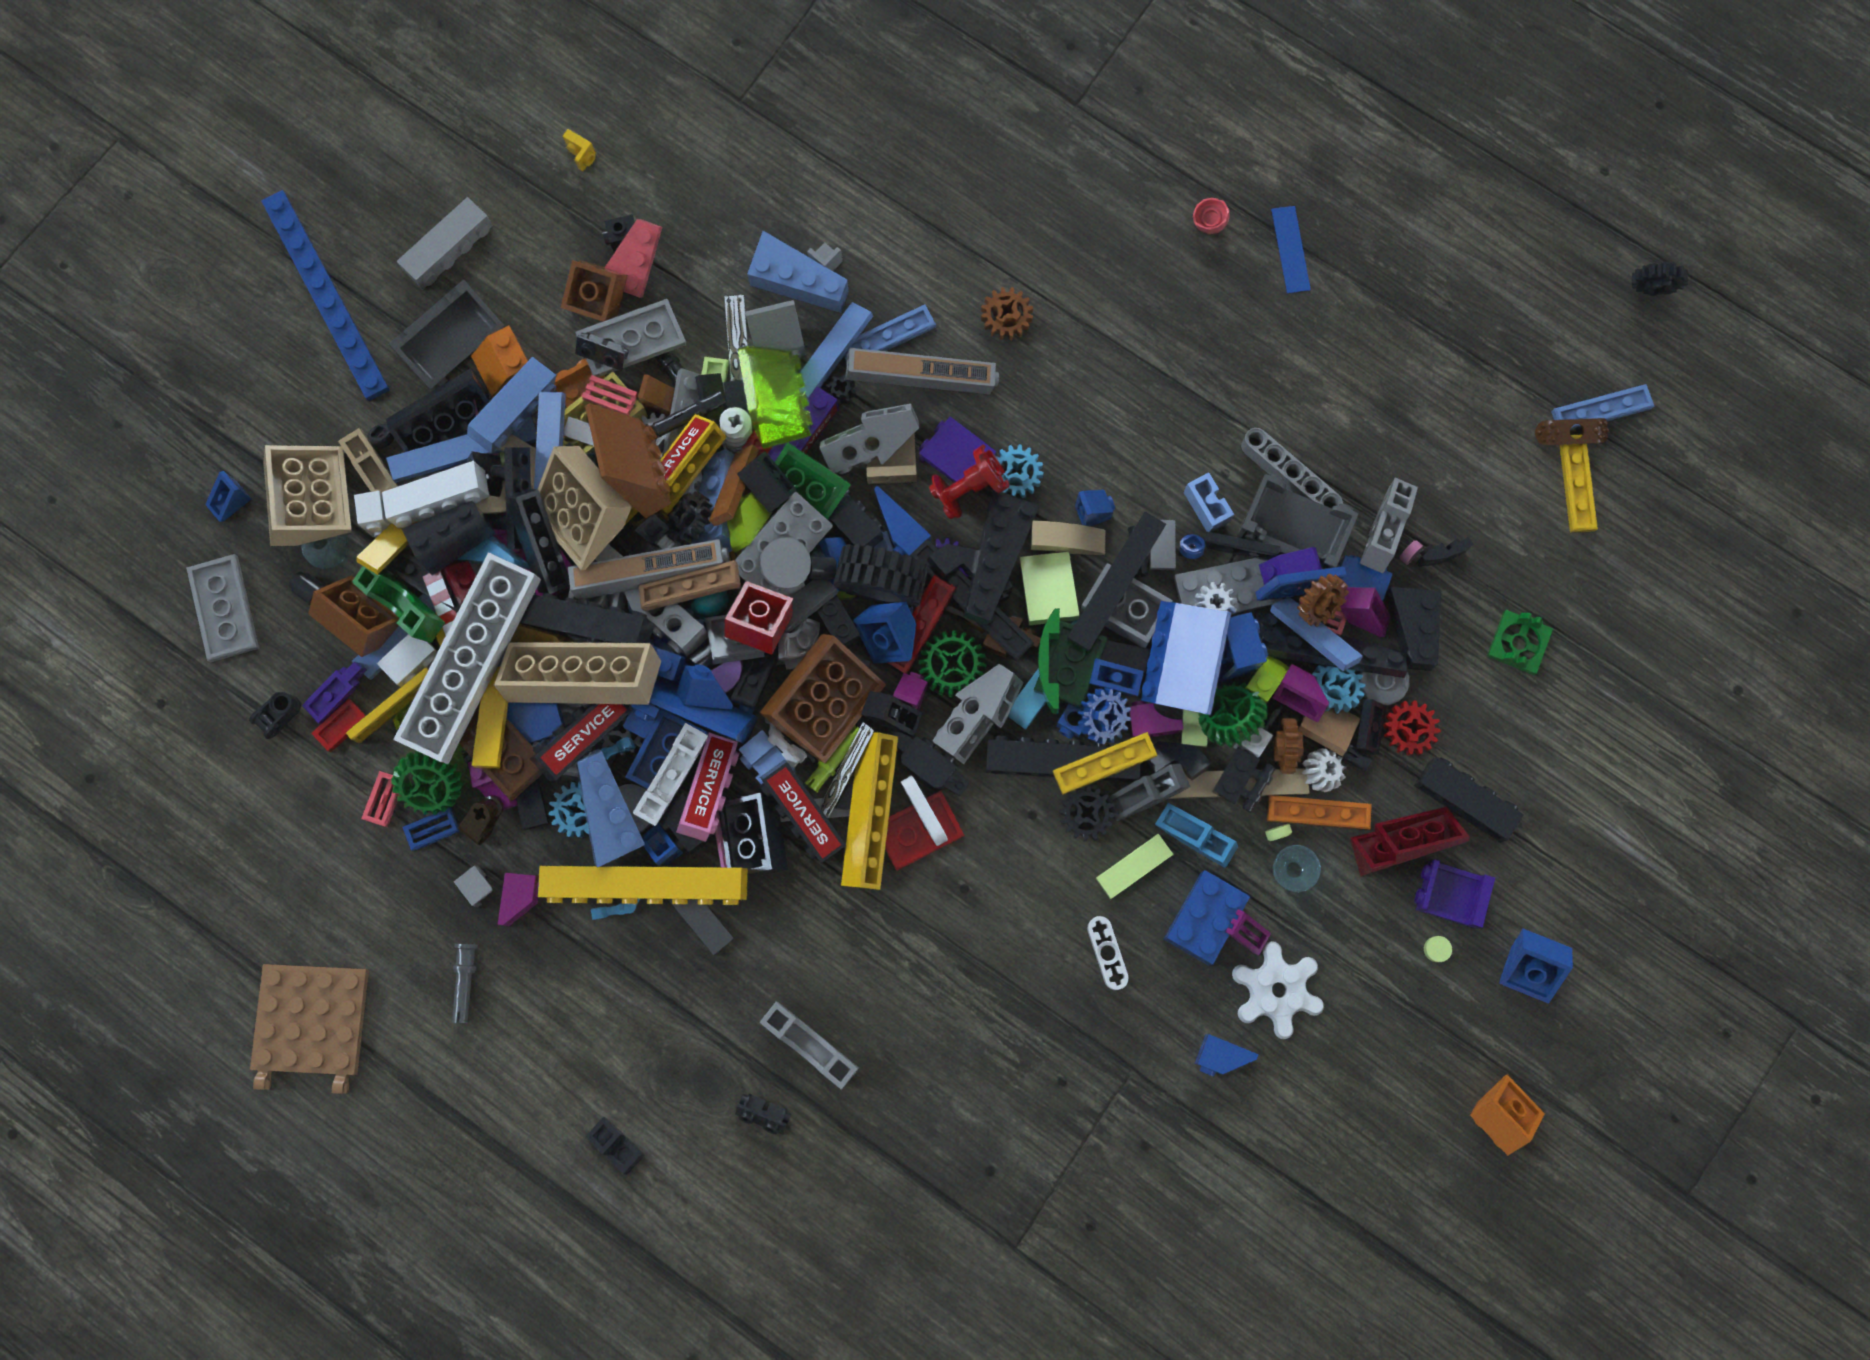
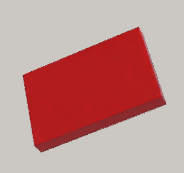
M942 791L925 798L948 838L946 842L939 846H936L913 805L889 817L885 850L896 871L965 836Z

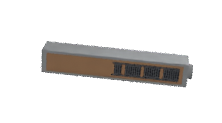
M858 348L849 349L846 363V380L991 394L993 388L998 386L999 372H995L996 363Z
M717 539L592 562L586 570H580L577 565L568 567L570 590L575 598L579 600L639 589L641 584L730 562L727 547L723 548L720 540Z

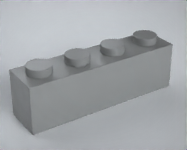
M467 197L399 258L397 263L423 290L427 286L432 285L444 270L451 268L455 260L462 254L467 253L479 238L486 236L493 225L488 216Z

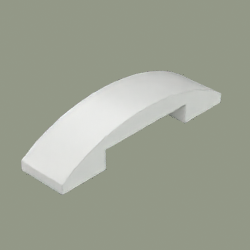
M685 723L673 743L672 749L648 790L643 794L633 814L654 826L657 825L693 766L708 735Z

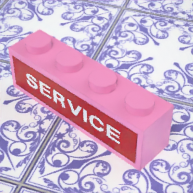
M708 733V738L704 744L676 831L677 833L705 842L709 834H715L719 822L718 819H714L716 811H722L726 797L721 795L724 788H729L733 774L729 773L730 766H736L740 752L735 751L738 744L737 741Z

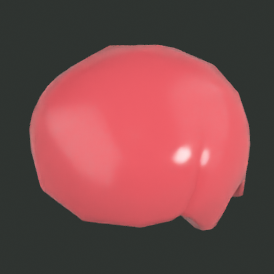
M1216 198L1203 199L1196 205L1193 212L1194 224L1203 233L1208 235L1217 234L1225 229L1229 222V209L1223 200Z

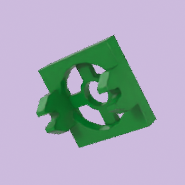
M1505 610L1503 611L1487 657L1535 675L1539 669L1553 628L1543 625L1541 617H1531V613L1516 614ZM1522 624L1519 633L1510 635L1504 632L1511 625ZM1529 628L1537 635L1538 646L1530 643L1527 637ZM1519 636L1525 640L1526 645L1524 649L1518 650L1513 646L1512 641L1514 637ZM1501 640L1509 644L1511 652L1506 653L1504 651ZM1526 650L1535 654L1530 659H1527L1525 656L1519 657L1520 653Z

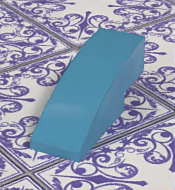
M1170 803L1166 805L1155 823L1157 827L1224 868L1227 867L1238 848L1235 840L1214 830L1211 825Z

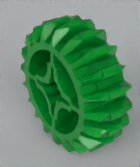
M953 630L952 637L948 638L947 632L944 631L942 632V640L937 635H934L933 641L935 645L928 641L925 644L930 651L921 650V656L927 659L919 660V665L925 667L919 671L920 675H928L924 678V681H927L928 684L933 682L930 686L932 692L937 687L940 688L939 696H943L945 690L949 691L948 697L953 698V691H961L977 680L976 678L984 675L979 670L986 669L987 664L979 661L984 660L986 655L985 653L977 654L982 649V646L979 644L972 647L975 638L971 637L968 641H965L966 633L964 632L960 638H956L957 632ZM948 646H957L961 648L954 653H948L944 650H941L942 648ZM967 652L974 664L971 674L962 664ZM934 656L938 657L939 661L943 664V668L938 676L935 675L931 666ZM949 660H957L956 669L954 667L953 669H948ZM953 675H956L961 679L964 678L963 681L957 683H949L944 681Z
M1235 681L1232 686L1224 683L1222 689L1216 688L1211 715L1199 713L1200 717L1198 720L1204 735L1213 743L1217 742L1221 747L1225 743L1231 748L1236 742L1240 746L1244 740L1251 742V736H1259L1258 729L1265 728L1264 721L1268 719L1267 705L1257 695L1259 692L1251 693L1249 689H1245L1247 686L1245 682L1240 686Z
M416 751L415 754L409 752L405 758L402 757L393 770V777L391 779V784L394 785L393 793L398 794L397 801H405V808L412 806L414 813L422 810L424 816L429 811L436 815L439 810L442 812L448 810V807H452L457 798L460 797L463 781L460 780L462 772L456 771L457 763L446 764L419 751ZM410 772L413 775V784L409 780L408 773ZM442 780L446 785L445 792H443V790L441 789L442 785L440 784V781Z

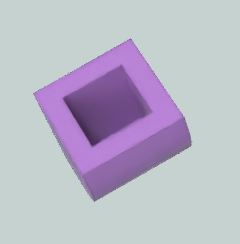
M743 661L723 663L711 671L725 693L730 692L737 686L744 671Z

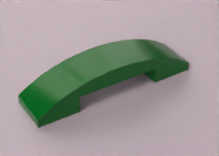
M1054 608L1045 624L1040 640L1038 660L1041 689L1053 714H1058L1059 683H1049V639H1059L1060 608Z

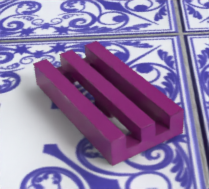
M1238 909L1236 915L1239 917L1237 920L1232 919L1231 924L1234 926L1232 929L1228 928L1226 933L1249 951L1259 956L1271 933L1248 914ZM1244 922L1262 934L1261 939L1243 925ZM1239 931L1243 932V933H1244L1245 935H1247L1250 939H1252L1255 943H1257V944H1258L1257 947L1254 946L1251 942H1249V941H1248L1246 938H1244L1242 935H1240V934H1239Z

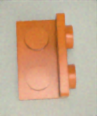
M586 358L580 360L575 367L569 370H562L556 374V390L566 394V407H569L579 399L583 392H586L587 384L590 383L592 372Z

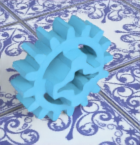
M1020 444L1017 450H1014L1012 445H1009L1008 452L1001 449L999 452L1000 458L996 456L1001 466L1004 464L1007 470L1002 475L1003 481L1007 479L1009 481V488L1005 489L1004 493L1010 492L1015 497L1016 494L1020 493V496L1025 498L1026 491L1033 494V486H1040L1041 482L1039 479L1043 478L1044 472L1039 470L1043 468V463H1036L1039 455L1034 454L1031 456L1030 447L1026 451H1022V445ZM1030 468L1033 469V476L1031 480L1029 479V475L1027 474V472L1030 471ZM1013 469H1015L1016 471L1021 470V474L1019 475V473H1017V472H1015V473L1013 474V473H1012V470H1013Z
M1318 665L1314 670L1315 672L1312 673L1329 702L1326 708L1327 712L1334 708L1335 713L1339 714L1343 708L1347 713L1352 707L1355 708L1359 704V700L1364 696L1362 690L1365 688V684L1359 683L1363 675H1356L1354 673L1356 670L1347 669L1342 671L1338 667ZM1323 676H1325V678H1324V680H1323L1324 683H1325L1324 685H1322V677H1323ZM1352 687V694H1351V697H1350L1349 694H1350L1351 692H1350L1349 688Z
M571 782V789L563 785L561 786L562 794L554 793L557 801L549 803L554 807V810L550 811L549 815L555 816L556 819L552 821V825H560L559 833L567 831L568 837H574L576 833L577 837L583 838L584 831L589 834L587 823L582 825V822L586 820L585 813H576L574 810L569 809V807H579L581 810H584L582 793L578 789V784ZM573 795L572 799L565 802L568 797ZM562 811L564 812L565 816L567 817V818H566V821H565L564 818H563Z

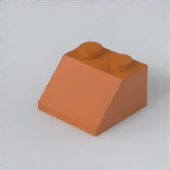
M510 326L488 335L471 355L492 398L528 362Z
M1508 1074L1477 1102L1470 1114L1475 1123L1492 1138L1495 1145L1501 1148L1507 1156L1531 1142L1545 1115Z

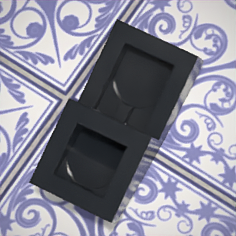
M603 1117L585 1136L601 1154L607 1156L625 1175L645 1156L606 1117Z

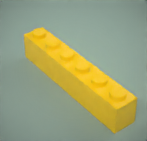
M874 732L855 767L841 886L880 890L898 736Z

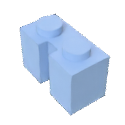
M1210 473L1188 483L1183 492L1207 532H1213L1230 523L1234 516L1225 498L1218 500L1216 497L1219 488Z
M763 730L739 749L743 755L739 759L748 770L753 767L759 775L755 778L760 784H763V781L760 779L762 775L785 760L779 749L768 741V736Z

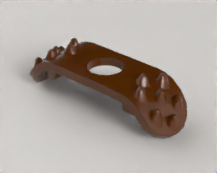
M1606 418L1545 420L1537 425L1535 436L1542 445L1604 443L1608 438L1607 432H1609ZM1575 424H1579L1583 428V434L1578 439H1574L1570 435V429Z

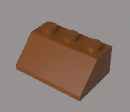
M351 575L314 591L308 614L359 656L363 657L381 648L399 627L397 624L399 617L380 602L366 596L352 583L354 577Z

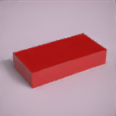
M348 699L311 734L327 751L332 752L348 737L346 732L367 715L353 700Z

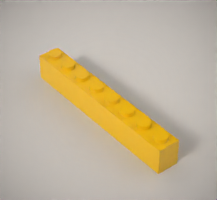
M539 866L538 897L547 898V903H563V898H572V903H588V898H597V903L612 904L613 898L622 899V904H637L638 899H647V904H663V899H672V904H688V899H698V905H713V900H723V905H739V900H747L748 869Z

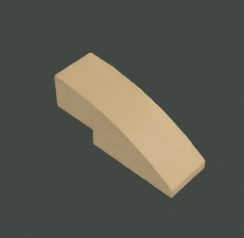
M358 428L338 441L371 492L380 491L382 493L398 487L362 429Z
M1032 521L1031 550L1105 555V530L1070 523Z

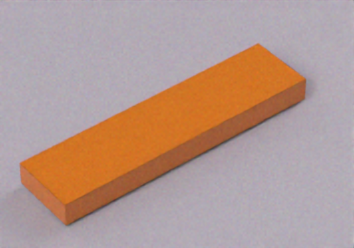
M1269 795L1267 821L1370 830L1372 804Z

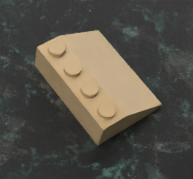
M265 445L263 463L270 546H298L350 533L351 521L343 448L341 446Z
M579 446L553 447L538 489L557 542L580 570H586L622 530L632 506L601 478L599 468Z

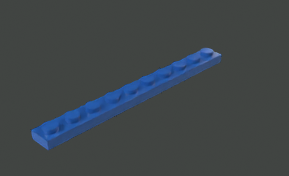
M281 190L261 200L365 398L371 401L390 391L285 192Z

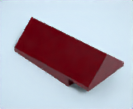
M1447 807L1376 823L1375 832L1351 837V845L1360 876L1468 842L1470 837Z

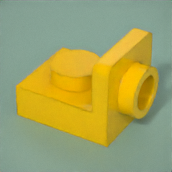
M567 129L563 135L567 145L566 148L576 156L575 162L578 169L584 171L587 166L594 162L596 154L591 142Z

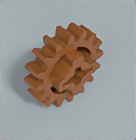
M1001 287V293L998 294L993 290L992 298L985 297L986 305L981 306V312L983 313L981 314V321L986 322L984 324L985 330L992 329V337L998 333L1000 334V340H1003L1005 335H1008L1009 339L1013 340V334L1021 337L1022 329L1029 330L1028 323H1031L1033 320V315H1031L1033 313V306H1028L1030 302L1029 297L1022 299V291L1015 294L1013 287H1011L1009 292H1006L1005 288ZM1019 306L1022 309L1023 317L1021 316V313L1018 311ZM991 311H993V315L996 316L995 322L992 319Z
M1328 574L1326 578L1320 576L1319 581L1311 582L1312 587L1305 589L1306 595L1299 599L1302 604L1297 607L1300 611L1298 615L1310 626L1314 624L1318 627L1321 622L1326 624L1328 619H1334V613L1336 611L1340 612L1342 610L1340 606L1346 603L1347 600L1344 597L1349 594V591L1346 590L1348 585L1336 574L1334 576Z
M1282 718L1279 731H1276V735L1273 738L1274 761H1279L1281 774H1294L1297 762H1301V756H1303V733L1298 731L1295 719Z

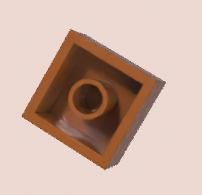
M572 260L561 308L602 322L618 316L628 275L585 261Z

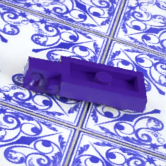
M353 662L348 669L343 667L340 670H336L307 699L302 707L318 724H322L357 689L360 684L358 679L363 676L367 669L361 663Z

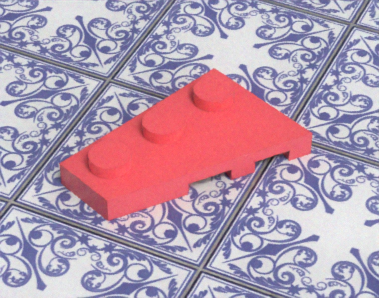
M637 219L605 268L628 275L624 292L639 298L644 296L662 231L661 226Z

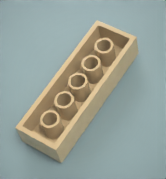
M509 642L494 686L507 702L649 705L661 660L651 643Z

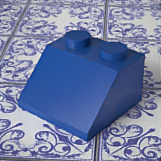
M907 602L871 605L853 620L873 663L903 662L912 659L916 622Z
M1522 929L1511 946L1499 984L1549 1004L1573 968L1572 948Z

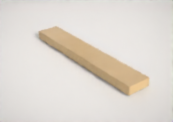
M1306 768L1296 769L1294 774H1281L1280 769H1275L1271 776L1273 779L1270 785H1266L1261 796L1308 795L1309 784L1306 783L1308 777L1301 774ZM1205 771L1192 781L1187 777L1191 787L1169 799L1220 797L1212 791L1223 771ZM1250 777L1245 789L1252 791L1257 780Z

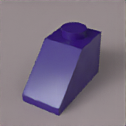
M1316 547L1278 555L1259 564L1264 585L1277 575L1322 569Z

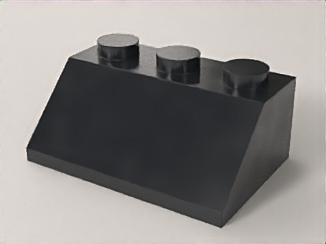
M757 793L724 802L722 811H719L727 868L748 869L747 877L788 870L780 814L774 807L778 802L773 795L768 798L765 793Z

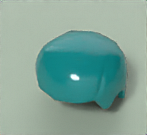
M727 590L695 598L694 601L691 599L690 605L692 610L697 615L703 617L719 615L727 608L729 602Z

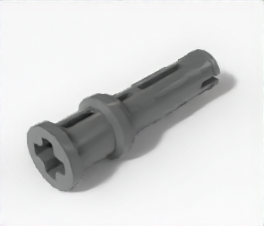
M455 943L454 947L457 949L456 965H453L452 970L456 973L451 1023H469L472 973L476 971L474 960L478 944Z

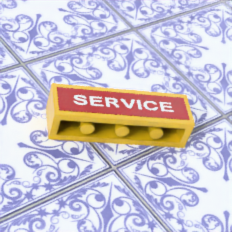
M695 414L660 459L666 470L665 480L671 489V492H669L671 504L661 509V512L667 515L670 513L727 436L714 421Z

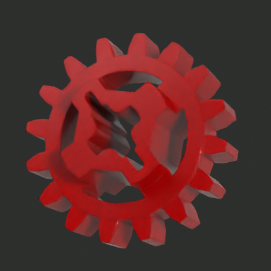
M1414 700L1409 706L1407 701L1401 703V708L1396 705L1392 708L1393 713L1386 715L1390 722L1383 724L1384 728L1389 729V732L1384 737H1391L1392 741L1389 743V746L1391 747L1396 744L1398 746L1397 753L1405 749L1407 756L1412 755L1414 751L1418 756L1423 753V749L1425 751L1432 749L1430 743L1435 744L1438 741L1434 735L1440 733L1441 730L1435 728V724L1440 721L1439 719H1432L1431 716L1435 711L1427 712V704L1424 703L1418 707L1417 701ZM1407 713L1405 720L1397 721L1401 714ZM1409 724H1412V728L1416 729L1417 731L1412 733V729L1408 728L1407 726ZM1419 736H1426L1422 743L1416 744Z

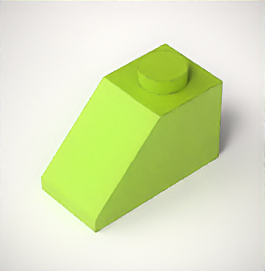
M752 492L741 497L734 518L727 521L731 549L735 553L751 544L772 514V512L769 513Z
M1269 656L1266 658L1267 661L1255 671L1245 687L1251 693L1259 692L1257 695L1265 703L1269 701L1289 669L1286 664L1277 658Z

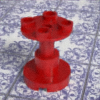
M981 445L973 450L976 464L963 472L965 477L949 486L937 474L932 476L933 484L929 486L930 492L935 499H940L944 505V513L950 520L954 517L960 518L962 516L957 499L973 489V491L978 492L990 485L996 492L1001 493L1009 488L1008 479L1003 481L1001 476L1005 473L1003 467L990 449L986 452L984 451L985 445Z

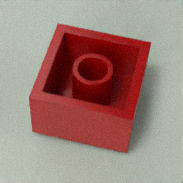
M746 581L725 618L724 637L772 655L792 618L793 598Z

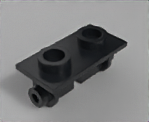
M589 332L586 334L581 333V335L577 336L576 355L620 371L623 370L624 359H627L629 350L625 349L624 345L611 341L604 345L603 338L592 335Z
M750 1093L748 1096L742 1095L735 1113L741 1121L747 1124L756 1123L763 1126V1129L771 1134L779 1133L784 1135L786 1124H788L791 1114L787 1112L788 1109L770 1103L768 1110L765 1111L763 1107L766 1100Z

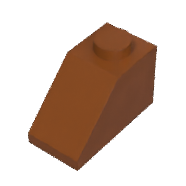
M644 374L638 399L648 415L654 413L655 416L660 417L661 414H664L667 417L670 415L675 388Z

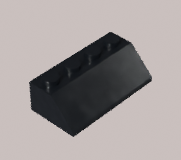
M469 369L386 419L387 428L403 451L408 452L467 435L468 424L476 417L473 400L475 399L478 413L491 400L473 371Z

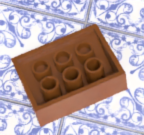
M590 403L585 405L601 478L645 518L670 505L669 492H671V489L665 480L666 470L660 461L662 454L656 445L655 439H657V435L653 428L646 426L638 418Z
M821 634L760 711V714L822 763H826L861 718L869 692L880 693L886 684L835 636Z

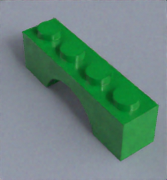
M362 566L352 581L366 596L373 598L393 611L399 617L397 624L413 638L432 643L445 624L437 614L385 568L377 575Z

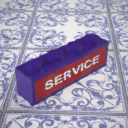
M816 387L769 451L768 455L775 462L787 442L807 454L839 410L837 399L821 388Z

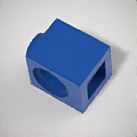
M1068 704L1056 726L1060 729L1059 733L1069 739L1073 737L1078 739L1080 737L1081 731L1085 726H1072L1069 724L1067 717L1074 714L1083 719V716L1079 715L1078 711L1084 710V706L1080 709Z

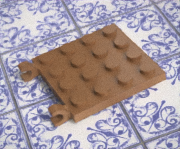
M263 964L250 1070H258L254 1078L253 1089H270L272 1071L336 1074L332 1084V1093H348L349 1075L358 1074L369 970Z

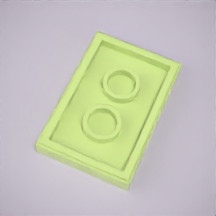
M1069 552L1020 557L1029 625L1046 624L1054 608H1060L1061 621L1078 620L1079 610Z

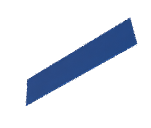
M1295 206L1271 209L1287 293L1311 290Z

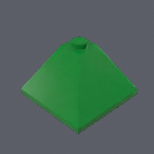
M788 442L775 460V464L797 489L796 492L828 520L851 484ZM784 501L781 505H779L776 509L772 511V514L769 517V519L785 504L786 501Z

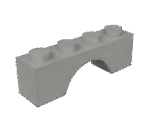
M775 1002L759 1022L808 1060L841 1090L859 1069L857 1065L779 1002Z

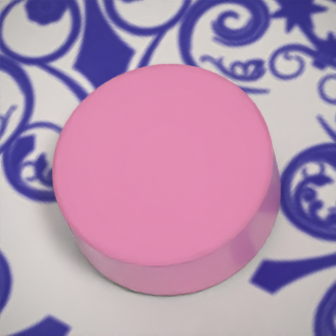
M1414 540L1403 551L1400 560L1408 565L1422 550L1423 545Z

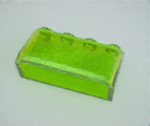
M744 346L738 348L748 411L763 449L811 436L809 426L813 425L810 411H806V406H809V400L806 391L802 392V388L806 387L802 372H798V369H802L799 355H794L790 350Z

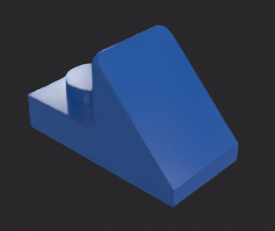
M632 704V710L623 727L642 738H646L660 709L651 704Z

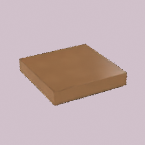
M1331 708L1328 712L1324 711L1318 723L1304 716L1298 731L1343 756L1347 751L1360 718L1350 712L1346 713L1343 709L1339 714H1336L1334 708Z

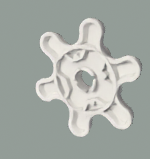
M1271 941L1266 943L1263 948L1264 963L1260 968L1251 969L1246 965H1238L1233 969L1232 976L1235 982L1245 985L1250 992L1248 1002L1241 1005L1238 1009V1017L1244 1023H1252L1259 1016H1268L1273 1021L1275 1035L1280 1039H1287L1293 1034L1292 1017L1296 1012L1304 1011L1316 1016L1321 1014L1324 1009L1323 1001L1319 997L1309 994L1306 989V982L1308 978L1315 975L1318 970V964L1311 957H1305L1295 965L1287 964L1283 960L1281 946ZM1277 982L1283 984L1286 988L1285 994L1280 998L1272 993V987Z

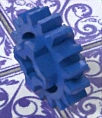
M1097 688L1095 689V694L1088 693L1089 701H1082L1081 704L1084 706V710L1078 711V714L1083 716V719L1078 721V724L1085 726L1081 732L1089 735V740L1101 744L1106 742L1114 743V737L1121 739L1122 734L1120 731L1128 730L1125 722L1131 721V718L1126 716L1131 707L1124 706L1128 701L1127 698L1121 697V692L1113 691V689L1104 688V690Z

